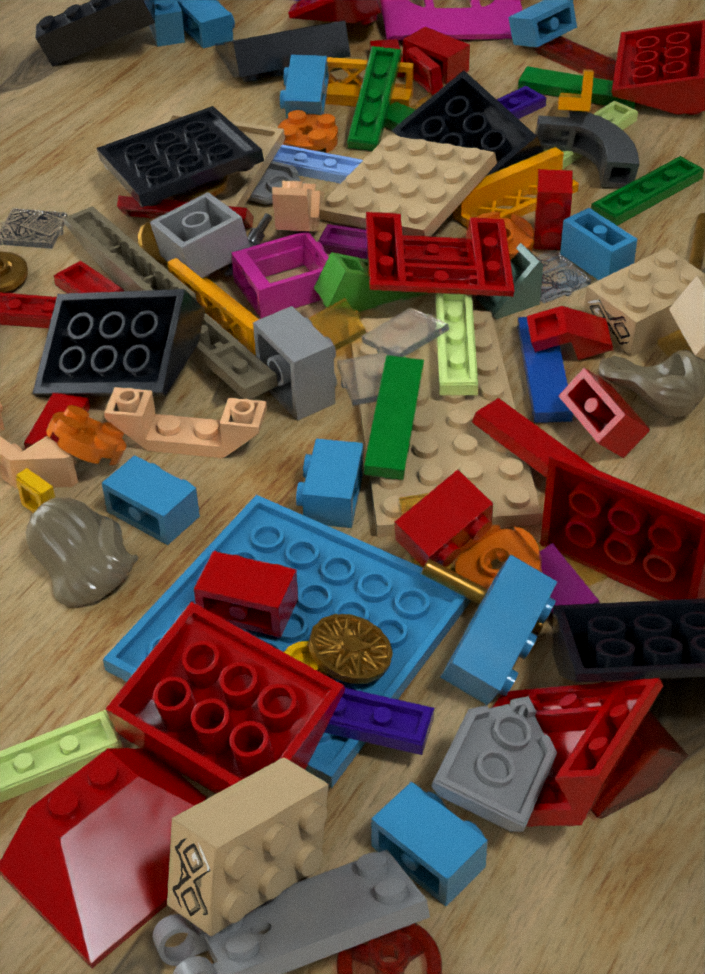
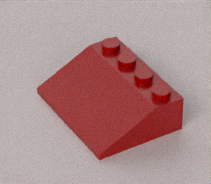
M705 20L621 32L612 85V96L677 115H696L705 111Z
M552 452L550 454L540 548L544 549L553 543L565 559L658 600L705 598L704 513L558 453Z
M191 601L105 710L118 735L136 746L144 748L169 766L217 794L283 757L306 769L345 691V687L343 684Z

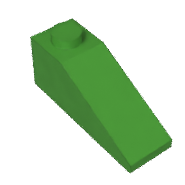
M331 252L314 286V289L323 300L324 306L335 312L345 310L357 313L428 294L423 292L369 290L368 260Z

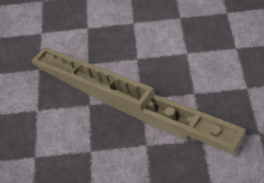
M93 206L63 218L64 224L115 284L123 288L124 291L185 289L196 300V294ZM204 314L198 345L189 357L191 362L208 377L213 374L218 375L243 399L250 400L278 386L277 374L208 314Z

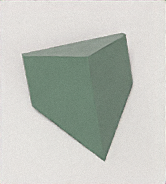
M522 243L516 247L519 252L510 260L515 290L514 297L477 295L475 297L487 311H491L492 316L496 319L540 305L543 263Z

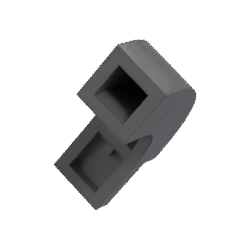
M569 110L568 117L538 116L535 135H537L543 149L549 150L557 147L561 151H572L585 156L596 165L599 171L601 187L621 188L635 180L640 165L636 146L631 138L614 123L583 111Z

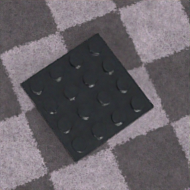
M214 106L96 148L100 161L141 207L158 205L165 198L176 194H187L197 186L205 183L219 182L226 175L237 171H248L254 165L264 162L262 149Z

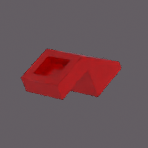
M565 306L555 307L527 316L531 343L535 352L571 342L577 359L581 360L614 350L606 318Z

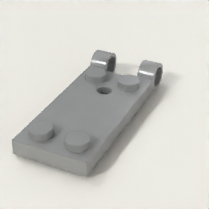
M386 849L381 852L365 854L357 861L293 884L282 891L276 898L268 900L246 914L240 921L230 924L212 937L182 915H169L160 920L155 926L153 942L162 961L168 965L177 966L173 974H284L427 919L430 915L427 899ZM188 933L186 939L180 945L175 947L165 946L166 941L174 934ZM208 951L214 963L212 964L205 957L196 955Z

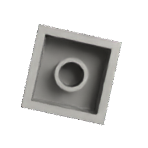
M209 192L150 221L161 257L167 262L177 258L201 278L208 277L212 272L223 266L232 264V252L250 247L242 217Z
M293 306L253 322L256 357L277 374L278 386L269 390L272 396L297 421L335 404L337 379L334 373V358L336 357V349L331 339L324 337L313 326L312 322L307 317H303Z

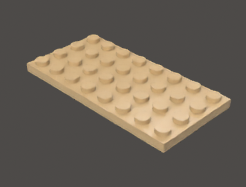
M473 311L478 395H439L436 313L433 315H402L389 318L348 320L365 453H367L386 355L424 360L404 480L369 476L377 537L395 536L394 522L457 469L493 502L492 525H500V528L540 525L541 510L530 466L472 423L475 413L497 398H500L515 409L491 311Z

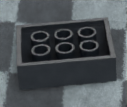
M90 0L80 6L75 4L54 17L49 15L41 19L36 24L35 38L53 67L154 24L155 0Z
M345 21L215 44L217 52L233 78L242 77L243 82L259 80V74L270 72L271 77L284 75V68L290 65L291 55H318L333 58L351 56Z
M464 70L392 129L393 133L399 137L423 139L429 142L448 143L454 146L495 152L497 164L487 175L544 152L537 135Z
M185 289L57 294L32 394L36 397H51L52 393L79 397L111 396L114 387L151 390L153 396H166L198 345L205 309Z
M705 598L553 605L552 653L559 675L575 683L705 677Z

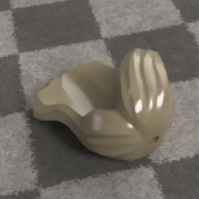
M689 350L677 351L663 363L650 367L639 366L617 356L600 360L599 374L604 380L635 392L654 411L663 416L672 418L684 417L690 414L705 396V361L696 357Z
M56 497L44 502L31 515L27 525L26 539L30 551L49 572L53 583L54 596L60 603L69 607L83 606L101 600L125 580L126 574L132 570L133 565L138 561L137 555H131L126 551L120 525L113 519L98 514L85 503L76 499Z

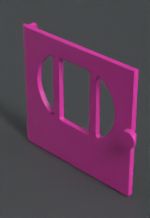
M380 0L386 39H398V42L425 26L455 39H512L508 17L523 10L520 2L522 0H494L485 7L480 5L479 0H470L471 8H435L433 0H423L425 7L418 6L409 0Z

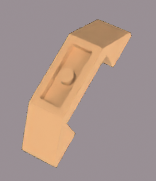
M282 181V187H272L276 230H319L320 207L324 199V191H316V184H307L302 181Z
M114 387L104 415L106 420L147 451L225 458L259 434L267 409V402L228 398L221 420L155 414L151 390Z
M0 402V432L3 431V430H5L4 424H3L2 415H1V413L3 412V407H2L1 402ZM0 436V477L15 489H18L16 475L25 468L31 470L52 485L53 488L73 487L78 483L75 470L77 463L75 456L62 450L48 436L24 451L17 444H10Z

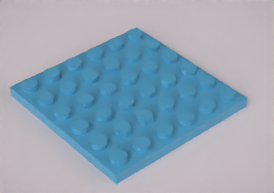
M256 495L103 658L105 671L126 682L129 680L190 602L195 603L194 587L213 551L239 555L270 564H280L297 570L298 601L281 638L243 629L283 652L294 643L309 641L313 626L322 618L334 614H351L361 617L380 628L389 639L393 652L389 669L380 679L367 684H352L335 679L328 674L326 676L343 684L345 688L393 699H399L471 600L422 575L423 568ZM323 733L305 770L325 781L332 788L366 742Z

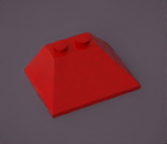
M301 0L292 4L288 15L292 19L345 21L346 23L360 21L361 25H366L377 20V14L381 13V8L378 0Z
M366 212L369 290L514 297L515 290L504 219L470 217L466 238L402 235L401 214Z
M660 678L509 691L506 696L501 695L493 707L510 704L513 699L529 696L536 710L535 718L544 735L550 737L557 751L526 827H570L583 824L661 691L663 684Z
M107 748L28 809L0 860V875L93 969L167 906L172 818L207 798L171 766L144 748Z

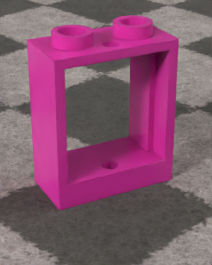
M308 231L231 253L234 282L261 319L290 306L298 308L322 300L314 286L329 257L325 253L323 245L320 242H316ZM303 265L309 270V272L269 283L265 278Z

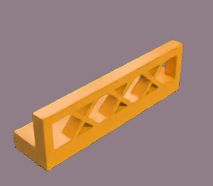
M327 57L329 82L325 104L356 107L363 78L359 73L366 70L368 60ZM400 62L398 72L406 73V84L395 83L390 105L398 102L410 107L413 97V63ZM334 68H342L349 76L344 80L336 79L330 71Z
M583 70L581 94L560 93L558 110L590 112L593 70Z
M554 147L485 176L453 211V218L468 229L470 217H477L484 213L500 212L501 218L511 219V214L521 217L535 211L536 197L529 198L523 196L536 195L538 169L562 170L564 152ZM573 180L574 194L578 192L579 183ZM500 206H514L510 209L498 208Z
M177 258L168 261V271L196 294V300L205 309V313L256 356L253 322L259 319L207 277L201 278Z

